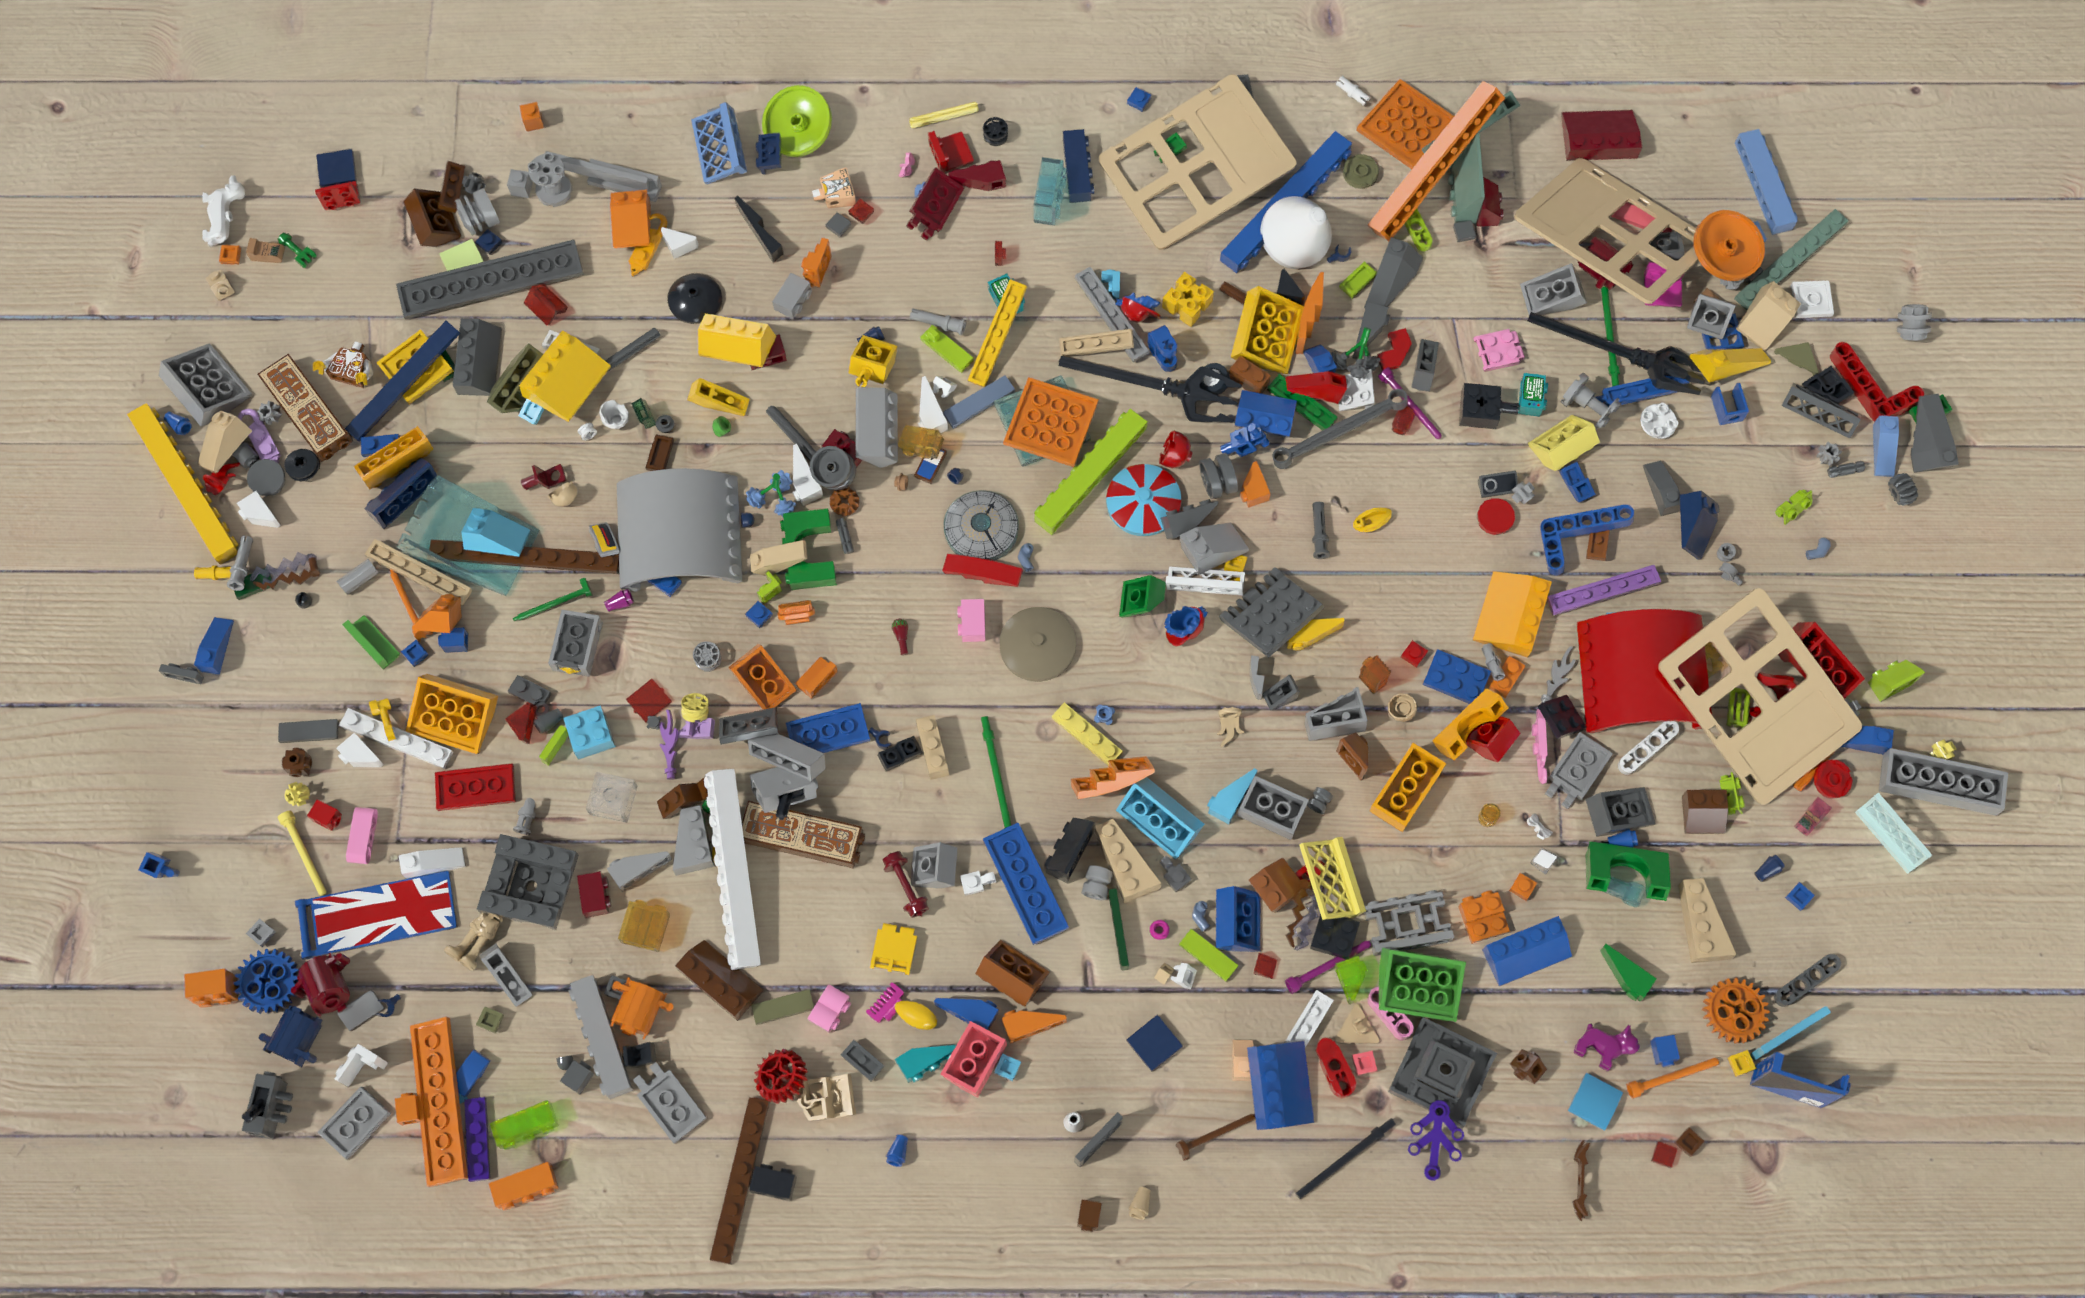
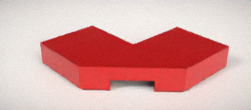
M1406 328L1388 333L1393 349L1377 354V358H1380L1379 364L1382 371L1388 367L1391 370L1401 367L1412 345Z

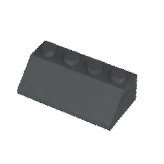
M461 318L459 328L461 334L458 337L453 387L457 395L489 396L491 389L496 384L502 328L480 319Z

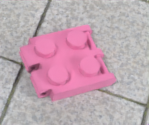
M1509 329L1473 338L1479 348L1478 355L1482 358L1484 372L1518 365L1525 358L1522 347L1517 346L1520 341L1516 331L1510 332ZM1481 341H1482V343H1483V346H1484V349H1485V350L1482 349V346H1481V343H1480Z

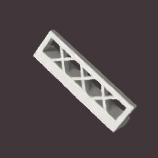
M1169 567L1168 576H1166L1167 590L1243 596L1245 572L1208 570L1200 574L1203 578L1201 579L1191 578L1193 575L1198 574L1194 568ZM1173 573H1181L1184 577H1174ZM1213 576H1219L1222 580H1214L1210 578ZM1232 577H1239V578H1240V581H1228V580H1230Z

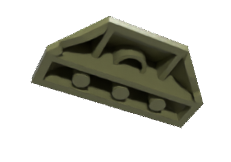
M528 343L513 358L491 389L487 403L501 414L521 411L526 398L522 396L519 385L542 357L543 353Z

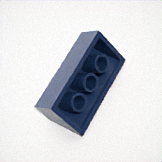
M419 458L417 461L412 462L403 474H399L392 484L383 488L375 499L370 500L364 509L378 525L385 529L439 480V477L429 462Z

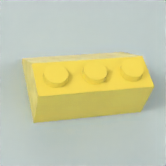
M1570 415L1530 441L1528 445L1545 467L1557 471L1569 462L1576 460L1584 452L1593 449L1600 441L1593 423Z

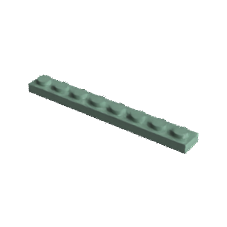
M1834 209L1740 291L1734 299L1743 308L1748 310L1761 287L1773 281L1779 284L1842 229L1849 220Z

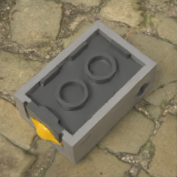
M561 610L548 662L552 671L590 677L603 625L599 615Z

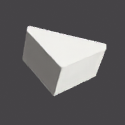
M664 227L661 228L663 239L674 259L698 248L696 236Z

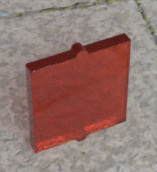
M650 679L626 699L634 709V713L638 714L645 723H647L649 715L656 716L672 703L671 699L664 693V689L660 688L653 679Z

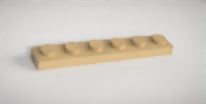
M376 539L373 540L364 554L367 558L439 595L453 594L454 596L461 597V606L464 605L473 591L470 587Z

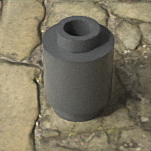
M242 442L233 453V456L245 469L250 468L256 461H259V455L248 443Z

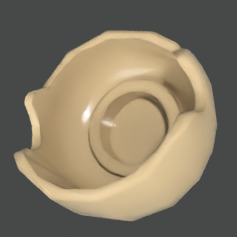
M572 481L570 483L566 482L547 497L556 506H567L577 496V487Z
M1405 693L1394 695L1388 702L1390 716L1398 722L1411 720L1417 712L1416 700Z

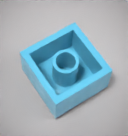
M601 705L563 718L574 754L578 760L615 747Z

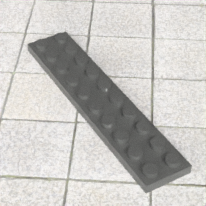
M573 239L397 283L396 287L403 317L409 319L584 274L576 242Z

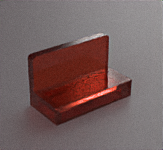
M545 284L532 286L524 301V304L547 326L551 324L556 314L565 313L568 309V306Z

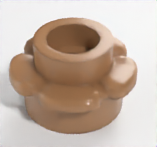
M900 473L899 476L895 477L894 486L897 487L898 491L907 490L908 476Z

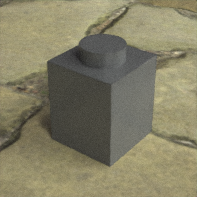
M573 1061L560 1082L580 1095L594 1074L590 1071L591 1066L585 1062L580 1061V1063Z

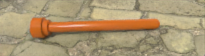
M1712 1058L1642 1083L1640 1081L1629 1082L1626 1084L1627 1091L1632 1099L1640 1097L1644 1090L1717 1066L1719 1059Z

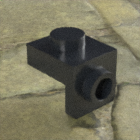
M647 1042L636 1046H623L625 1066L638 1068L655 1063L654 1042Z

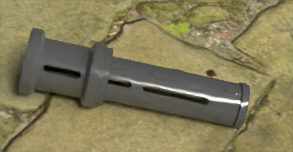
M1314 502L1312 504L1314 522L1312 542L1315 547L1313 557L1316 559H1326L1330 557V552L1328 551L1329 537L1326 535L1324 503Z

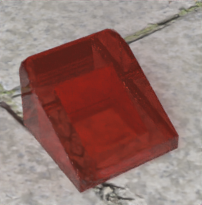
M1258 953L1253 974L1272 979L1277 959L1263 953Z

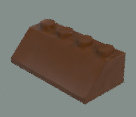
M705 940L688 950L675 965L681 974L737 1021L764 991L740 969L731 970L728 959Z

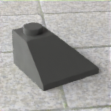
M1677 231L1662 232L1649 243L1675 261L1684 256L1682 236Z

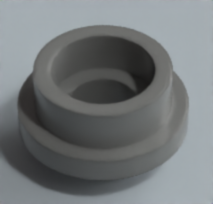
M662 415L657 418L655 424L658 431L662 433L672 431L674 420L671 416Z

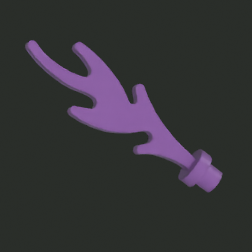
M667 709V728L665 729L664 723L660 722V731L665 745L660 744V747L667 761L668 768L665 769V774H667L668 780L675 779L676 768H673V764L677 754L676 751L672 752L678 739V729L674 728L672 733L671 710Z

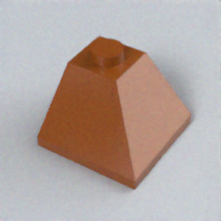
M1355 732L1343 737L1339 741L1336 752L1355 775L1362 780L1368 770V742L1362 735L1359 736Z

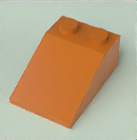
M647 189L611 193L610 210L613 248L650 245L651 202Z
M760 644L754 646L728 667L763 710L778 706L796 691V688Z

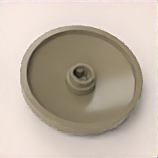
M1032 607L1019 611L1006 622L1000 635V653L1005 665L1013 674L1028 681L1042 682L1056 678L1070 666L1075 656L1076 637L1071 624L1060 613L1049 608Z

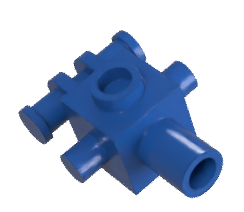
M1250 424L1248 428L1246 426L1230 433L1231 441L1221 445L1220 449L1222 453H1227V455L1236 452L1240 457L1257 451L1256 445L1260 444L1262 447H1267L1270 441L1260 428H1257L1255 424Z

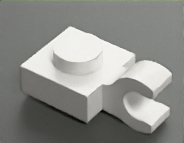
M979 871L960 875L965 896L983 892V885L996 883L994 872L980 876Z

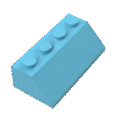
M1148 777L1134 783L1116 809L1118 813L1175 860L1190 845L1205 825Z

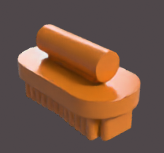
M811 600L778 605V619L785 620L786 625L810 622L809 617L815 614Z

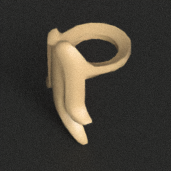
M1224 707L1218 711L1221 730L1217 735H1222L1225 729L1227 730V737L1221 743V748L1233 738L1234 729H1236L1238 734H1244V731L1239 728V717L1242 714V710L1239 708Z

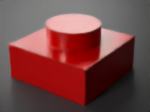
M1412 640L1402 653L1401 658L1417 668L1428 650Z

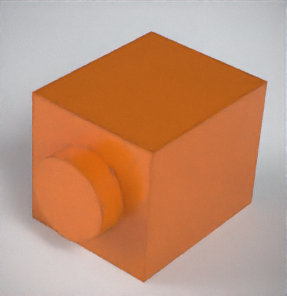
M537 102L519 105L522 121L527 132L544 128L541 111Z
M413 1093L401 1094L400 1098H395L397 1123L402 1126L419 1123L420 1116L417 1096L413 1095Z

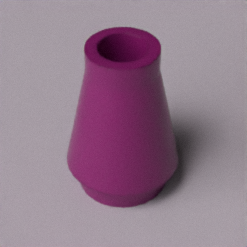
M622 589L604 601L608 612L629 607L634 603L629 589Z

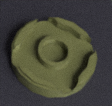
M1357 154L1347 159L1343 167L1345 181L1355 188L1364 189L1372 186L1379 175V167L1375 160L1364 154Z

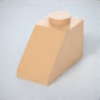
M1233 1040L1232 1081H1251L1247 1047H1253V1040Z

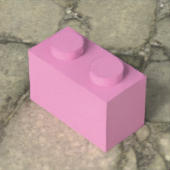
M984 599L961 600V606H958V618H961L962 624H958V636H962V642L985 641Z

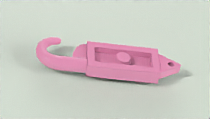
M1537 709L1536 722L1532 724V736H1535L1533 755H1536L1539 782L1545 784L1547 782L1545 760L1548 756L1546 720L1543 718L1540 710Z

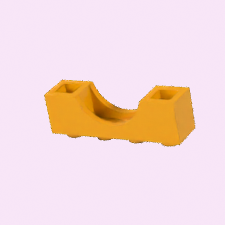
M1486 688L1432 742L1442 755L1455 761L1468 748L1466 739L1469 733L1482 723L1496 721L1508 709V706L1499 694Z

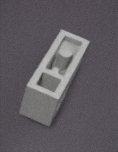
M668 851L624 857L611 862L607 870L623 892L671 861L672 858Z
M497 943L480 954L481 960L515 1007L532 996V993Z

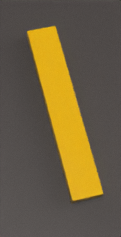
M1011 279L1009 280L971 370L968 382L983 388L986 387L1026 292V285Z

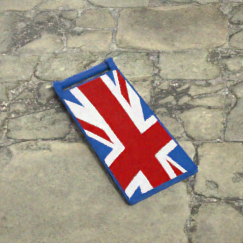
M448 871L295 901V908H298L303 948L301 956L303 960L329 953H337L457 928L450 874ZM310 905L317 950H311L306 914V907Z

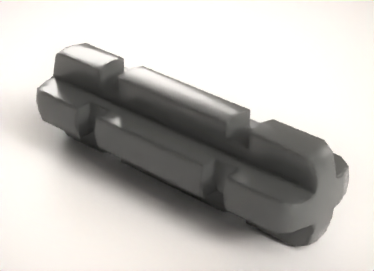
M1857 461L1855 463L1838 465V467L1832 466L1827 469L1830 478L1837 477V475L1853 474L1855 471L1857 473L1863 472L1865 464L1863 461Z
M837 519L836 525L844 554L853 553L854 549L846 519Z

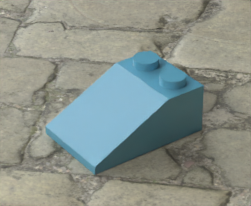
M473 508L461 531L463 547L465 550L520 556L530 534V529L492 510Z

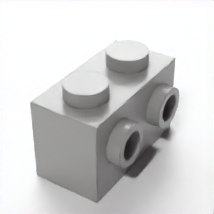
M790 273L772 301L774 310L794 319L795 315L801 312L804 301L808 300L812 294L810 282Z

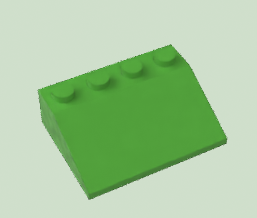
M1382 947L1379 964V1010L1456 1022L1466 962L1458 959Z

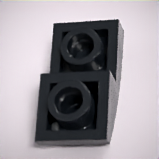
M915 736L897 742L893 747L878 752L877 756L884 770L889 771L916 758L923 752Z

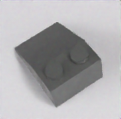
M1645 787L1600 792L1585 799L1596 837L1613 835L1629 829L1631 831L1656 824Z

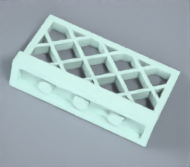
M1879 793L1855 812L1907 874L1932 856L1929 850Z

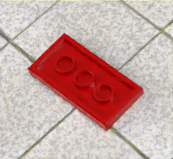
M513 763L435 772L436 810L444 811L515 803Z

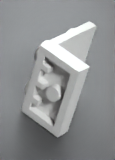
M358 1044L350 1050L345 1064H342L336 1071L337 1076L335 1080L349 1087L365 1063L375 1070L377 1067L384 1070L388 1062Z

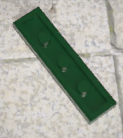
M1117 888L1109 890L1108 895L1120 969L1124 971L1129 970V962Z

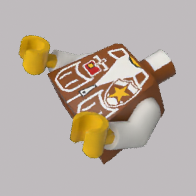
M354 342L351 349L340 348L338 352L324 361L313 362V371L319 370V374L323 375L326 370L331 380L364 388V385H368L367 381L373 376L371 362L366 354L362 353L365 346L359 342Z

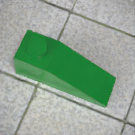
M1605 944L1600 952L1621 988L1630 999L1641 1001L1657 978L1608 944Z

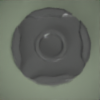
M271 459L256 461L251 465L247 473L248 486L253 492L257 491L260 496L276 495L285 485L284 469L279 463Z

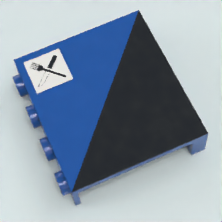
M1778 1052L1755 1065L1756 1069L1753 1070L1750 1082L1751 1086L1819 1108H1823L1845 1096V1094L1849 1093L1851 1083L1848 1082L1849 1075L1842 1076V1078L1825 1085L1781 1071L1784 1054Z

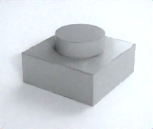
M259 918L246 934L263 947L276 932Z

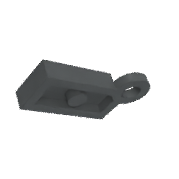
M517 675L508 689V693L533 705L536 716L549 712V706L546 703L551 696V692ZM539 707H544L545 711L540 713L538 709Z

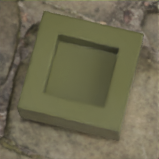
M484 1006L476 1025L496 1034L504 1015Z

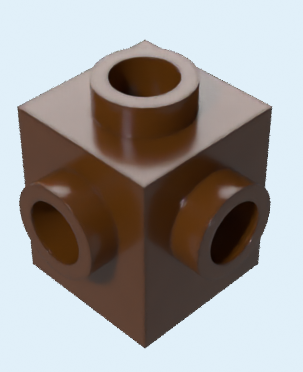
M302 748L286 750L285 756L282 757V768L292 777L309 776L312 767V757Z
M1524 1049L1510 1063L1514 1069L1513 1073L1517 1078L1522 1081L1525 1079L1533 1084H1536L1547 1071L1541 1058L1535 1052L1531 1051L1529 1053Z

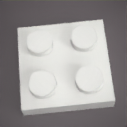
M1829 281L1792 282V296L1801 303L1795 313V318L1833 316L1834 309Z

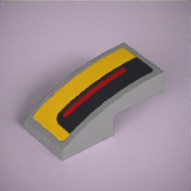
M607 522L589 525V532L595 541V548L600 557L619 554L615 537Z

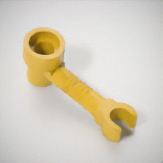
M389 699L370 701L369 706L372 715L377 716L381 714L388 742L395 740L396 737L388 710L392 709Z

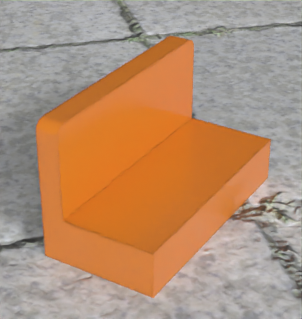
M819 657L795 684L812 699L838 672L837 667L833 662L830 661L828 663L825 659Z

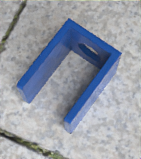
M1737 383L1732 391L1737 411L1727 412L1720 387H1716L1712 393L1711 399L1719 425L1742 422L1747 416L1749 409L1740 383Z

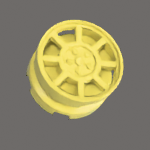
M691 693L682 698L681 714L686 721L695 722V720H699L701 722L708 717L709 701L706 696L699 693Z

